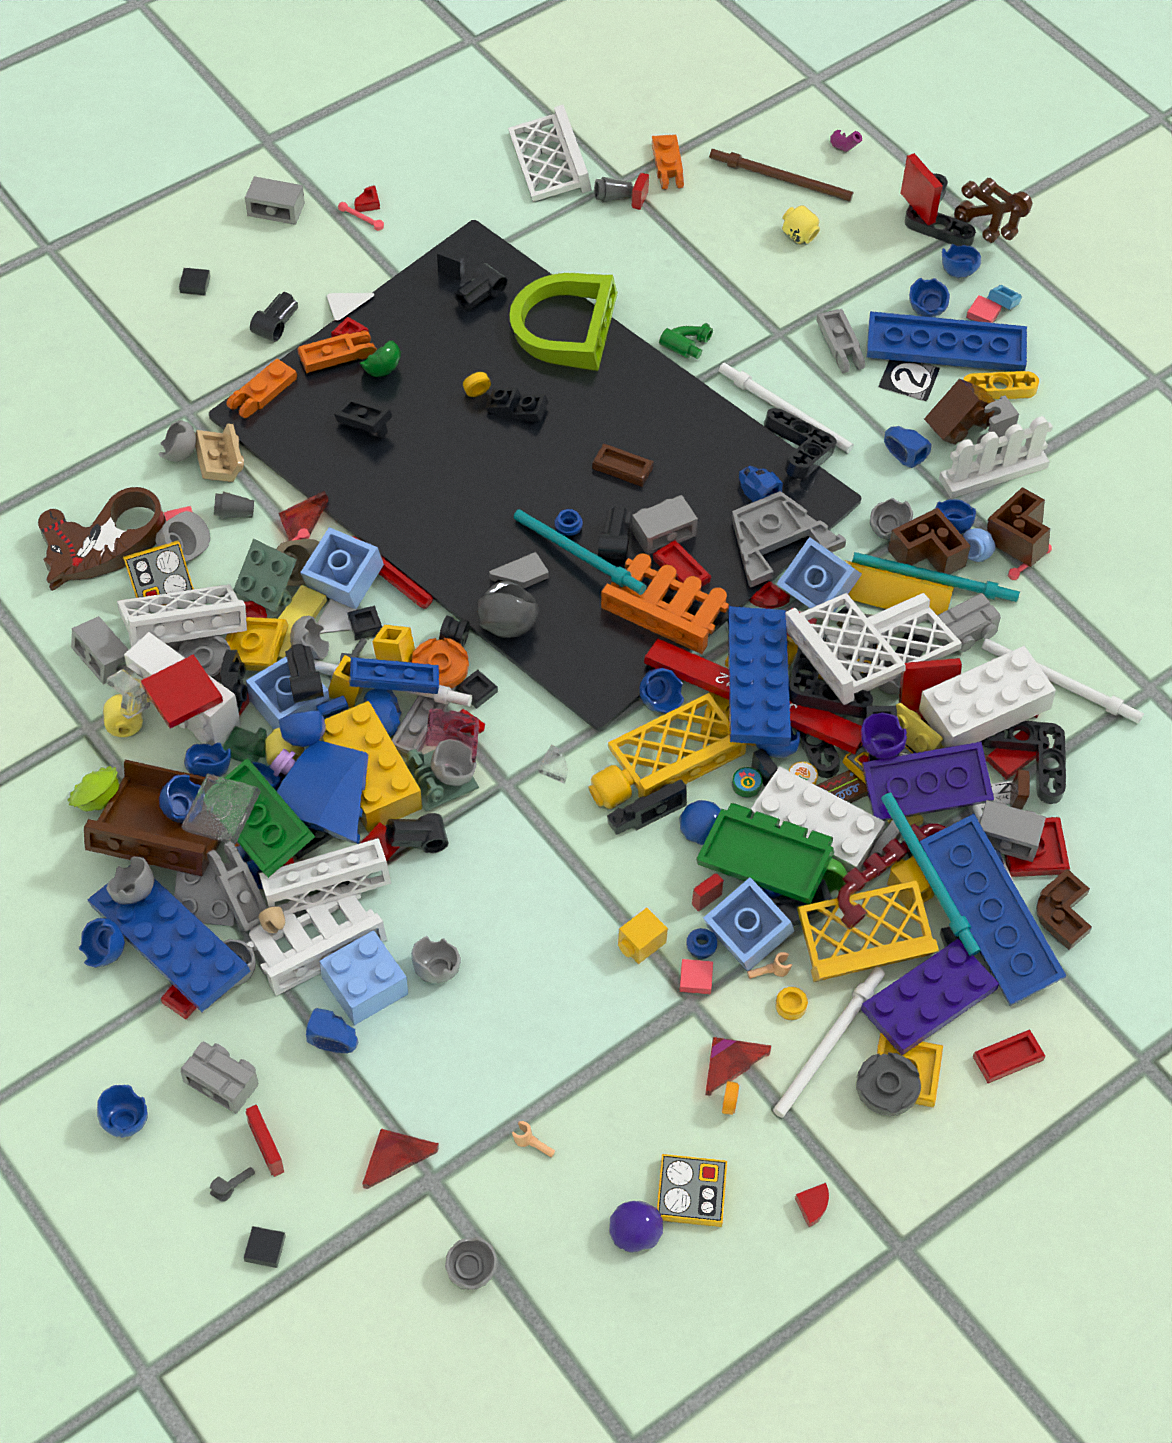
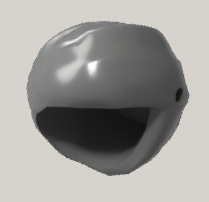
M501 581L494 584L477 602V615L481 627L501 638H514L525 634L534 626L539 613V606L535 598L518 584L510 581Z

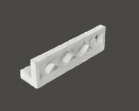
M379 838L282 866L269 878L263 872L259 873L269 908L275 907L274 902L290 899L288 903L276 906L282 908L284 916L391 884L387 861ZM382 872L380 876L370 879L366 878L371 873ZM350 881L346 886L337 887L341 882ZM320 890L316 895H307L310 891Z

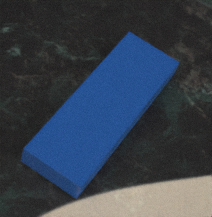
M351 657L349 686L438 694L439 665Z

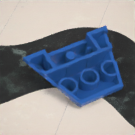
M319 740L313 745H309L296 760L277 789V792L308 828L329 833L334 838L359 844L360 835L357 832L359 818L362 817L363 809L360 808L361 794L365 790L368 754L363 751Z

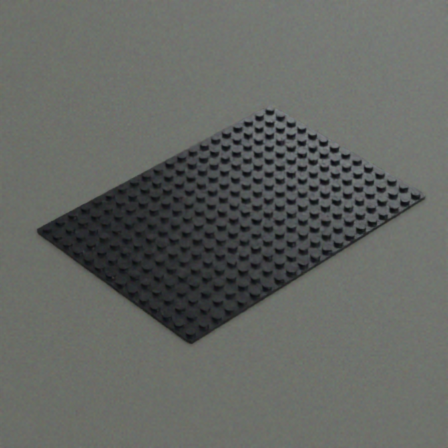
M471 220L373 291L374 296L341 320L332 321L299 345L303 346L332 338L331 332L349 317L368 328L371 336L370 343L375 345L376 351L380 347H384L389 340L394 341L398 345L401 357L393 372L381 378L371 376L360 365V362L366 359L357 358L306 373L298 355V346L280 359V361L297 372L296 380L262 409H258L249 417L243 418L239 415L241 405L232 410L227 407V399H225L209 411V419L223 430L227 424H233L235 433L239 437V443L355 537L378 547L380 555L429 593L437 603L460 621H470V629L591 727L597 731H602L640 698L639 686L646 673L656 669L644 664V659L657 639L688 652L693 650L601 608L602 590L607 583L611 585V577L515 520L514 513L518 509L557 531L555 529V519L558 514L566 509L575 510L582 518V529L576 535L565 537L598 556L600 534L604 532L608 509H612L614 506L625 507L627 511L631 512L627 561L628 558L634 560L638 554H646L631 532L632 514L637 513L641 509L660 504L666 499H673L682 495L698 518L696 536L679 544L711 575V581L701 587V592L709 595L712 589L722 588L727 593L726 603L729 606L743 607L766 583L772 582L789 567L809 539V536L762 555L774 571L773 578L750 587L732 522V511L753 503L743 492L739 481V471L748 466H753L773 472L783 483L782 493L806 509L807 515L814 520H821L828 525L829 531L860 505L862 497L820 466L803 479L788 475L785 471V465L788 456L796 450L794 447L613 317L611 318L598 370L548 363L530 355L520 346L514 336L510 323V308L515 297L522 289L530 283L552 274L479 221ZM440 248L464 256L465 275L461 280L438 272L437 253ZM484 263L489 264L507 278V286L499 296L493 297L489 295L471 310L467 309L465 311L462 309L454 297V292L470 281L477 268ZM571 295L549 297L538 302L530 309L525 318V327L533 335L545 340L584 343L595 305L585 297ZM477 372L486 373L491 382L490 388L480 396H468L463 388L464 380ZM495 388H518L521 395L545 394L549 401L541 421H522L505 418L487 412L485 407ZM350 397L388 408L393 417L386 423L388 434L383 439L371 436L368 431L337 422L334 413ZM603 443L654 461L653 469L643 487L592 469V462ZM536 552L549 571V578L523 588L535 598L539 606V613L534 626L525 634L514 638H501L484 630L480 625L477 615V602L491 586L502 581L499 579L497 581L491 580L489 571ZM654 553L649 555L651 558V569L659 571L661 567L653 560ZM602 558L615 567H622L627 570L625 568L626 561ZM644 577L641 582L648 587L652 580ZM669 588L662 601L670 604L678 591ZM694 600L687 612L695 616L703 603ZM728 610L726 613L720 611L712 623L715 625L713 633L728 620Z

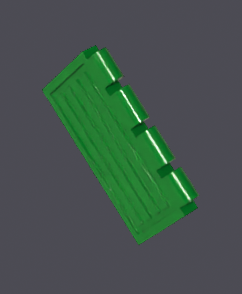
M731 803L728 810L721 809L696 858L697 864L742 881H746L750 877L759 887L810 904L835 853L834 848L831 846L833 837L812 830L809 837L806 838L808 828L788 821H783L779 829V818L758 811L750 819L752 809L735 803Z

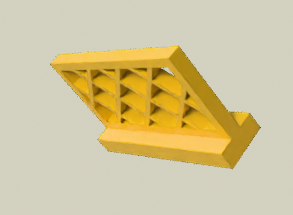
M707 693L608 742V748L622 768H626L632 776L634 785L638 790V797L640 798L646 797L660 790L664 785L672 784L680 779L687 784L745 755L746 743L730 742V722L712 696ZM706 704L712 711L711 718L695 715L696 709ZM675 719L688 721L686 731L670 728L671 721ZM692 722L708 725L706 735L690 732ZM712 727L725 729L729 734L722 739L710 737ZM651 731L663 733L661 743L644 740L645 735ZM667 734L683 738L681 748L665 745ZM687 739L703 742V748L698 751L685 749ZM625 744L638 746L635 756L623 754L619 747ZM642 747L658 750L656 760L639 757ZM662 752L679 755L677 761L672 764L659 762ZM637 764L652 767V774L640 779L635 772Z
M917 880L850 896V903L853 906L857 904L854 901L864 899L861 906L868 912L866 916L876 921L869 936L855 927L849 930L841 921V918L835 915L839 908L837 898L798 907L797 910L812 965L810 971L813 982L925 957L938 952L937 941L932 938ZM911 889L914 902L909 910L894 902L899 891ZM893 893L891 898L885 896V894ZM872 897H877L887 903L880 917L865 909L867 902ZM834 906L831 912L825 909ZM891 906L906 915L898 929L883 920ZM915 908H916V911H917V915H915V914L913 913V911H914ZM818 910L828 917L820 931L809 924L807 912ZM909 918L920 924L923 936L912 938L902 932ZM831 920L847 928L839 942L824 934ZM880 924L895 933L891 942L887 945H882L873 939ZM850 931L866 940L860 951L853 952L843 946ZM812 933L817 935L815 940H813ZM899 936L905 939L904 941L896 942ZM822 938L836 948L830 958L819 960L816 945ZM869 943L875 946L874 948L866 949ZM839 950H841V951H843L844 953H846V954H843V955L836 956V955L838 954Z

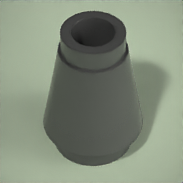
M608 177L596 179L594 185L596 200L607 202L632 197L633 185L632 182Z
M224 491L223 494H215V516H220V519L253 517L254 500Z

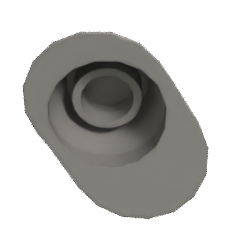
M181 512L164 523L156 535V546L178 540L185 562L190 561L208 548L210 542L209 529L203 519L194 512Z

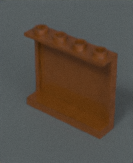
M125 759L124 778L119 784L118 791L109 800L98 820L88 819L84 825L85 850L131 860L132 857H141L149 865L203 876L210 863L207 859V853L218 849L227 832V828L206 803L204 804L203 813L195 821L187 824L176 823L169 819L160 809L159 796L162 787L177 775H189L191 782L201 786L203 796L221 780Z

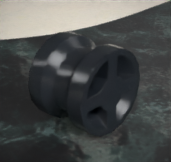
M446 615L441 626L439 640H444V638L452 639L464 647L470 630V621H456L454 617Z

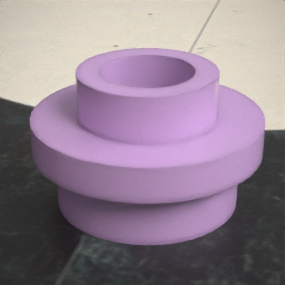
M284 748L269 767L275 771L273 774L276 777L280 773L285 776L288 774L296 762L292 759L296 754L295 752H288Z

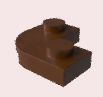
M1066 869L1042 890L1037 902L1036 912L1041 925L1063 946L1070 950L1090 933L1092 926L1072 909V907L1088 895L1090 888L1069 869Z

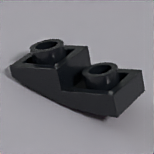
M495 388L485 409L487 412L505 418L522 421H541L549 401L545 394L521 395L518 388Z
M226 649L221 667V683L235 694L239 713L242 703L246 701L248 695L247 686L242 680L245 677L246 668L237 650Z

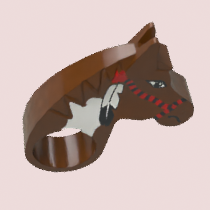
M130 487L120 490L109 499L90 527H83L76 522H67L64 514L58 509H49L43 512L38 519V526L44 541L48 545L46 557L43 560L49 571L47 583H50V590L57 589L69 580L89 579L126 567L123 557L153 548L156 544V535L165 523V517L158 497L150 490L141 487ZM144 507L155 512L150 522L140 528L123 531L116 527V522L120 515L129 509Z

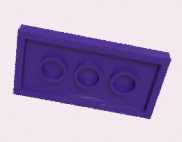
M982 742L868 761L862 764L872 815L883 821L893 820L881 800V797L887 793L893 794L905 817L984 804L986 800L994 801Z
M957 939L862 1003L861 1010L902 1056L996 991L999 983L974 956H969L964 945Z

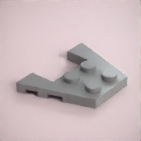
M781 491L732 511V522L750 587L773 578L774 571L762 556L768 552L806 536L817 541L832 553L844 548L846 545V539L842 535L838 534L836 536L828 530V525L821 520L816 521L807 515L806 509Z

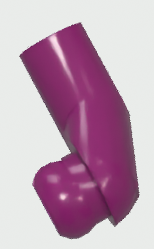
M836 130L830 136L832 146L844 152L850 151L862 141V135L858 131H854L846 137L845 133L840 134L841 130Z

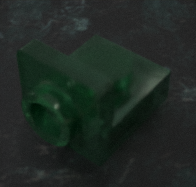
M235 726L223 749L225 751L231 749V758L243 762L246 758L251 762H258L261 757L264 758L266 756V729L259 727L258 731L253 733Z

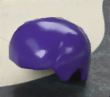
M886 713L872 714L863 721L861 742L864 749L870 755L880 759L892 758L905 749L907 732L905 728H901L897 716Z
M628 1201L619 1205L610 1216L609 1234L614 1244L627 1252L651 1249L657 1245L663 1234V1219L658 1209L647 1202Z

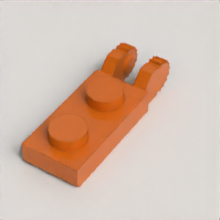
M677 135L652 136L658 178H660L662 189H668L669 178L675 177L677 188H683V167Z
M364 330L299 346L298 355L306 373L357 358L366 359L376 351V347L373 343H370L371 336L369 332Z
M276 358L240 390L233 392L227 399L226 405L232 410L241 405L239 415L247 418L258 409H262L293 383L297 378V372Z

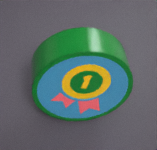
M743 767L734 773L732 788L737 795L750 798L760 792L762 776L759 771L751 767Z

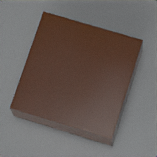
M1018 769L1011 783L1010 807L1021 810L1030 796V773L1027 770Z

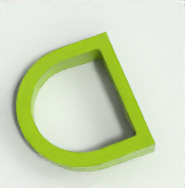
M558 273L542 277L527 285L515 297L510 308V323L517 342L526 352L542 361L598 370L618 294L613 275ZM571 295L596 299L587 338L584 343L550 341L539 338L526 329L525 318L535 304L549 297Z

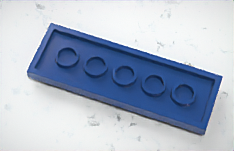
M870 311L866 358L1013 372L1025 371L1027 366V326Z
M732 606L728 608L730 742L790 746L791 726L786 610Z
M975 814L920 841L921 846L961 916H965L971 925L970 932L981 949L980 954L993 977L998 981L999 988L1009 1006L1066 978L1064 970Z
M155 878L151 893L145 899L134 904L123 905L115 902L107 891L108 883L87 899L91 907L103 918L114 921L122 931L124 938L201 1012L206 1010L251 972L248 965Z

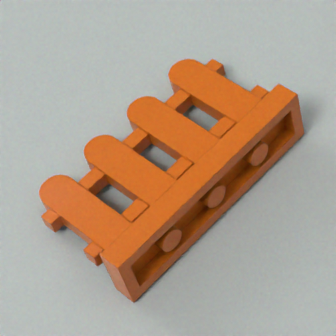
M638 554L634 560L628 558L625 562V568L631 573V576L640 582L644 577L652 580L642 595L626 586L621 587L614 582L611 585L607 583L602 590L601 608L703 654L708 645V634H712L715 630V625L712 623L720 611L726 613L729 608V604L726 603V591L722 588H714L710 591L709 595L701 592V580L695 576L686 578L684 583L675 580L676 569L671 565H664L659 571L651 569V558L647 554ZM669 588L678 591L670 604L662 601ZM694 600H697L703 604L694 616L687 611Z

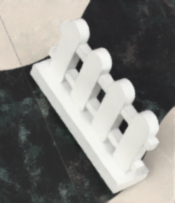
M1041 416L1031 422L1030 428L1024 430L1019 424L1012 425L1007 429L1005 436L998 437L995 432H989L976 445H973L969 439L963 440L957 445L956 451L951 452L952 468L940 472L939 480L952 499L1047 469L1050 461L1043 450L1047 449L1048 444L1045 438L1047 432L1052 431L1053 426L1050 422H1047L1045 417ZM1026 439L1025 446L1021 447L1022 441ZM1002 447L1001 453L997 454L998 448ZM978 454L976 461L972 462L973 455Z
M345 884L337 885V887L346 886ZM361 893L305 909L306 914L298 918L293 913L285 915V926L282 930L278 929L277 933H268L261 925L250 929L249 936L251 941L247 945L252 948L253 952L257 950L264 961L260 965L261 970L264 974H267L270 988L275 996L321 974L320 960L374 930L382 942L387 940L384 924L378 913L374 914L372 909L365 911L358 901L361 898ZM338 909L341 910L347 919L346 922L340 925L336 923L330 914ZM310 923H313L320 934L313 939L309 938L303 928ZM285 936L292 949L282 953L275 941Z

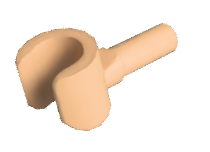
M780 952L776 955L773 963L747 971L749 979L767 973H774L779 977L786 976L792 964L785 966L780 963L785 962L789 954Z
M519 1121V1128L525 1134L517 1135L515 1132H512L515 1143L520 1147L528 1145L535 1147L552 1158L556 1151L533 1136L531 1127L527 1122Z

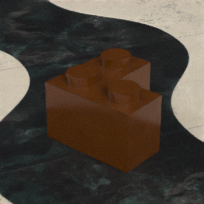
M959 378L924 420L942 440L956 445L968 435V430L973 425L983 429H987L990 426L989 419L993 417L995 410L989 413L984 411L985 407L995 400L984 388Z
M1022 487L988 518L987 531L992 535L995 547L1030 567L1039 561L1049 549L1051 528L1042 524L1045 499Z
M936 508L892 529L888 551L899 563L914 565L927 558L938 572L951 574L966 566L971 546L940 509Z

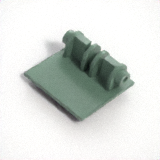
M253 539L233 589L234 592L273 612H277L278 606H288L292 601V597L285 589L297 559Z
M413 749L407 753L408 758L405 764L421 790V802L425 812L479 788L473 776L468 783L460 786L442 783L436 778L431 768V759L435 750L423 755L422 752Z

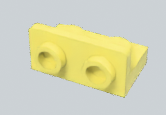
M902 703L895 705L899 724L907 732L906 744L911 749L919 753L944 748L941 744L942 736L921 720V717L916 712L908 709Z

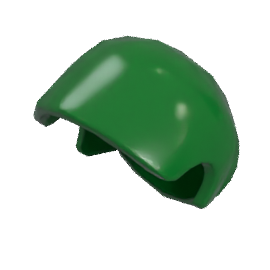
M389 340L384 347H380L372 355H369L365 361L360 362V365L371 376L384 377L395 370L401 357L400 348L394 341Z

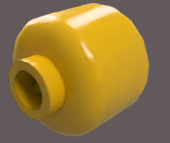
M610 765L591 777V785L588 786V789L599 807L604 806L607 809H613L632 797L630 786L635 783L626 768L621 771L616 765Z

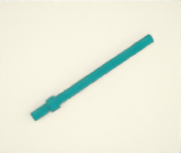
M518 509L514 513L515 520L610 576L612 582L621 587L626 586L639 595L645 592L647 586L632 577L631 573L626 569L615 567L522 510Z
M854 552L852 563L976 593H983L986 598L993 600L997 597L1017 602L1020 591L1000 587L995 582L987 581L983 583Z
M885 794L881 797V800L951 922L949 927L955 936H959L969 956L976 955L981 949L970 932L971 925L967 918L961 916L893 794Z

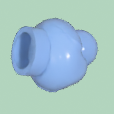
M974 528L967 530L962 535L971 546L968 559L983 562L994 553L995 542L988 531Z

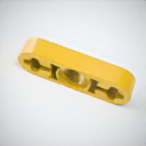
M1029 371L971 373L963 379L984 388L994 399H1000L1004 395L1008 399L1031 398L1037 393L1039 385L1038 376ZM1001 382L1005 384L1007 388L998 389L993 384Z

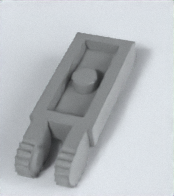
M843 309L817 314L816 321L834 358H837L840 371L842 373L849 372L850 365L846 355L852 354L856 368L858 370L864 369L865 360L860 350V344Z
M230 841L224 844V850L228 860L234 867L226 870L221 857L214 850L207 853V859L212 870L217 874L215 877L241 932H246L260 924L258 916L263 910L267 909V906L247 863L243 862L236 846Z

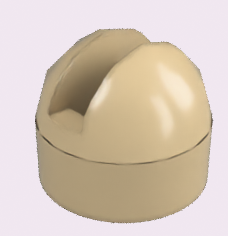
M281 907L267 908L258 916L262 928L268 933H277L278 929L282 930L285 926V916Z

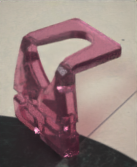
M430 709L426 745L438 746L439 742L447 739L460 741L472 747V762H476L479 719L457 711L450 710V712H444L443 709ZM474 725L473 738L463 734L460 730Z

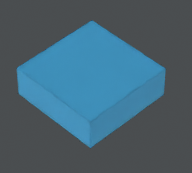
M999 285L990 290L987 298L1010 310L1019 305L1022 296L1003 285Z

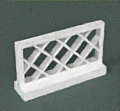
M564 105L554 107L555 114L508 128L533 202L577 188H581L582 193L592 191L588 171ZM554 125L549 133L541 130L543 126ZM520 133H530L526 140L516 137ZM536 136L545 138L540 145L532 142ZM550 141L560 143L555 150L547 147ZM527 148L536 150L532 157L523 154ZM542 153L551 155L547 162L538 159ZM557 158L566 160L562 167L553 164ZM533 165L541 167L538 174L529 172ZM548 170L556 172L553 179L544 177ZM563 175L573 179V181L566 183L558 182ZM539 182L548 185L546 189L536 192L534 190Z
M230 584L117 601L118 610L129 633L131 647L148 632L162 642L170 643L247 631L245 603L243 600H238Z
M847 593L801 613L796 608L785 612L787 633L844 705L854 701V693L906 671L905 663ZM846 605L849 609L848 614L833 612L835 608ZM815 617L824 619L822 625L810 624L808 620ZM830 620L844 622L842 629L827 626ZM850 623L863 626L862 632L847 629ZM824 634L837 636V643L824 642ZM844 638L859 640L856 647L842 645ZM864 641L877 643V650L862 648ZM838 653L852 654L851 662L838 660ZM858 656L874 658L871 665L856 663ZM881 659L891 661L894 665L884 668L878 667L877 663ZM853 671L868 673L867 677L855 681L851 676Z
M924 593L868 617L869 621L889 645L906 648L904 654L896 653L904 663L938 660L960 650L962 647L961 641L929 607L930 599ZM929 620L933 628L930 629L916 625ZM852 624L848 626L847 630L862 632L863 626ZM899 632L910 633L908 640L892 636ZM913 635L930 637L929 643L912 641ZM826 636V642L837 643V636ZM844 638L842 645L856 647L859 640ZM934 638L945 639L949 642L945 646L932 643ZM864 641L862 648L877 650L868 648V646L875 643ZM910 649L926 651V654L921 657L908 655ZM838 653V660L851 662V660L845 658L850 654ZM863 656L860 657L859 662H858V661L856 662V663L871 665V664H869V663H864L865 657H863ZM881 660L880 665H877L878 667L887 668L884 666L885 660ZM853 671L851 676L855 681L863 679L859 671ZM901 673L894 675L888 679H885L879 683H876L870 687H867L863 690L870 691L878 686H881L889 681H892L900 677Z

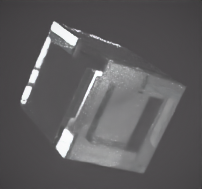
M128 666L109 676L107 684L123 695L120 714L130 719L148 709L151 700L141 686L140 681L144 678Z

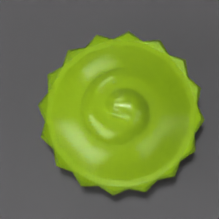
M101 767L99 771H92V773L85 775L82 781L75 785L74 791L70 792V798L67 799L70 802L69 805L85 812L104 809L119 788L116 767Z

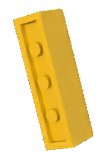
M844 560L862 573L848 593L853 601L888 609L924 593L930 599L929 607L936 615L947 611L954 589L952 586Z

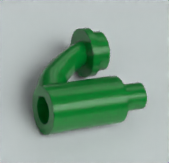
M704 323L702 326H680L672 330L666 328L660 336L659 345L685 358L692 356L699 359L702 350L695 346V341L685 336H697V341L707 343L713 334V328L708 323Z

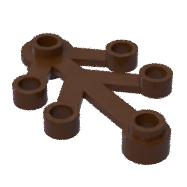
M986 178L979 187L974 181H968L961 188L962 194L968 199H972L975 196L984 202L985 205L975 206L971 201L964 200L955 208L954 217L969 223L975 217L992 215L990 225L982 232V235L987 242L993 243L1000 236L999 229L1004 213L1011 212L1009 222L1001 228V235L1006 240H1012L1018 234L1020 218L1026 217L1030 213L1033 202L1027 193L1020 191L1011 194L999 186L992 178ZM994 193L1005 202H1000L999 200L991 196V194Z

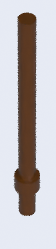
M712 148L709 155L711 159L727 163L728 167L734 169L740 167L850 202L854 194L853 191L742 158L741 154L735 152L729 154Z

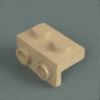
M227 424L223 433L196 430L195 448L202 478L234 482L238 473L244 467V457L240 454L239 437L235 433L234 425Z

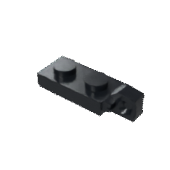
M682 779L672 784H666L660 790L646 797H640L634 803L627 805L623 809L618 808L607 815L608 824L616 835L632 827L637 831L687 806V786Z

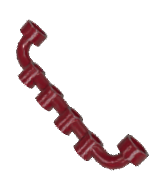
M915 823L911 825L919 842L947 828L938 823H929L921 828ZM896 838L892 839L882 849L885 853L884 856L880 857L875 852L862 864L866 868L865 870L860 872L855 867L842 879L845 885L839 890L837 901L840 910L844 914L841 921L849 930L855 927L868 914L859 903L853 906L850 903V896L859 892L872 879L879 877L892 864L899 862L910 851L905 841L900 843Z

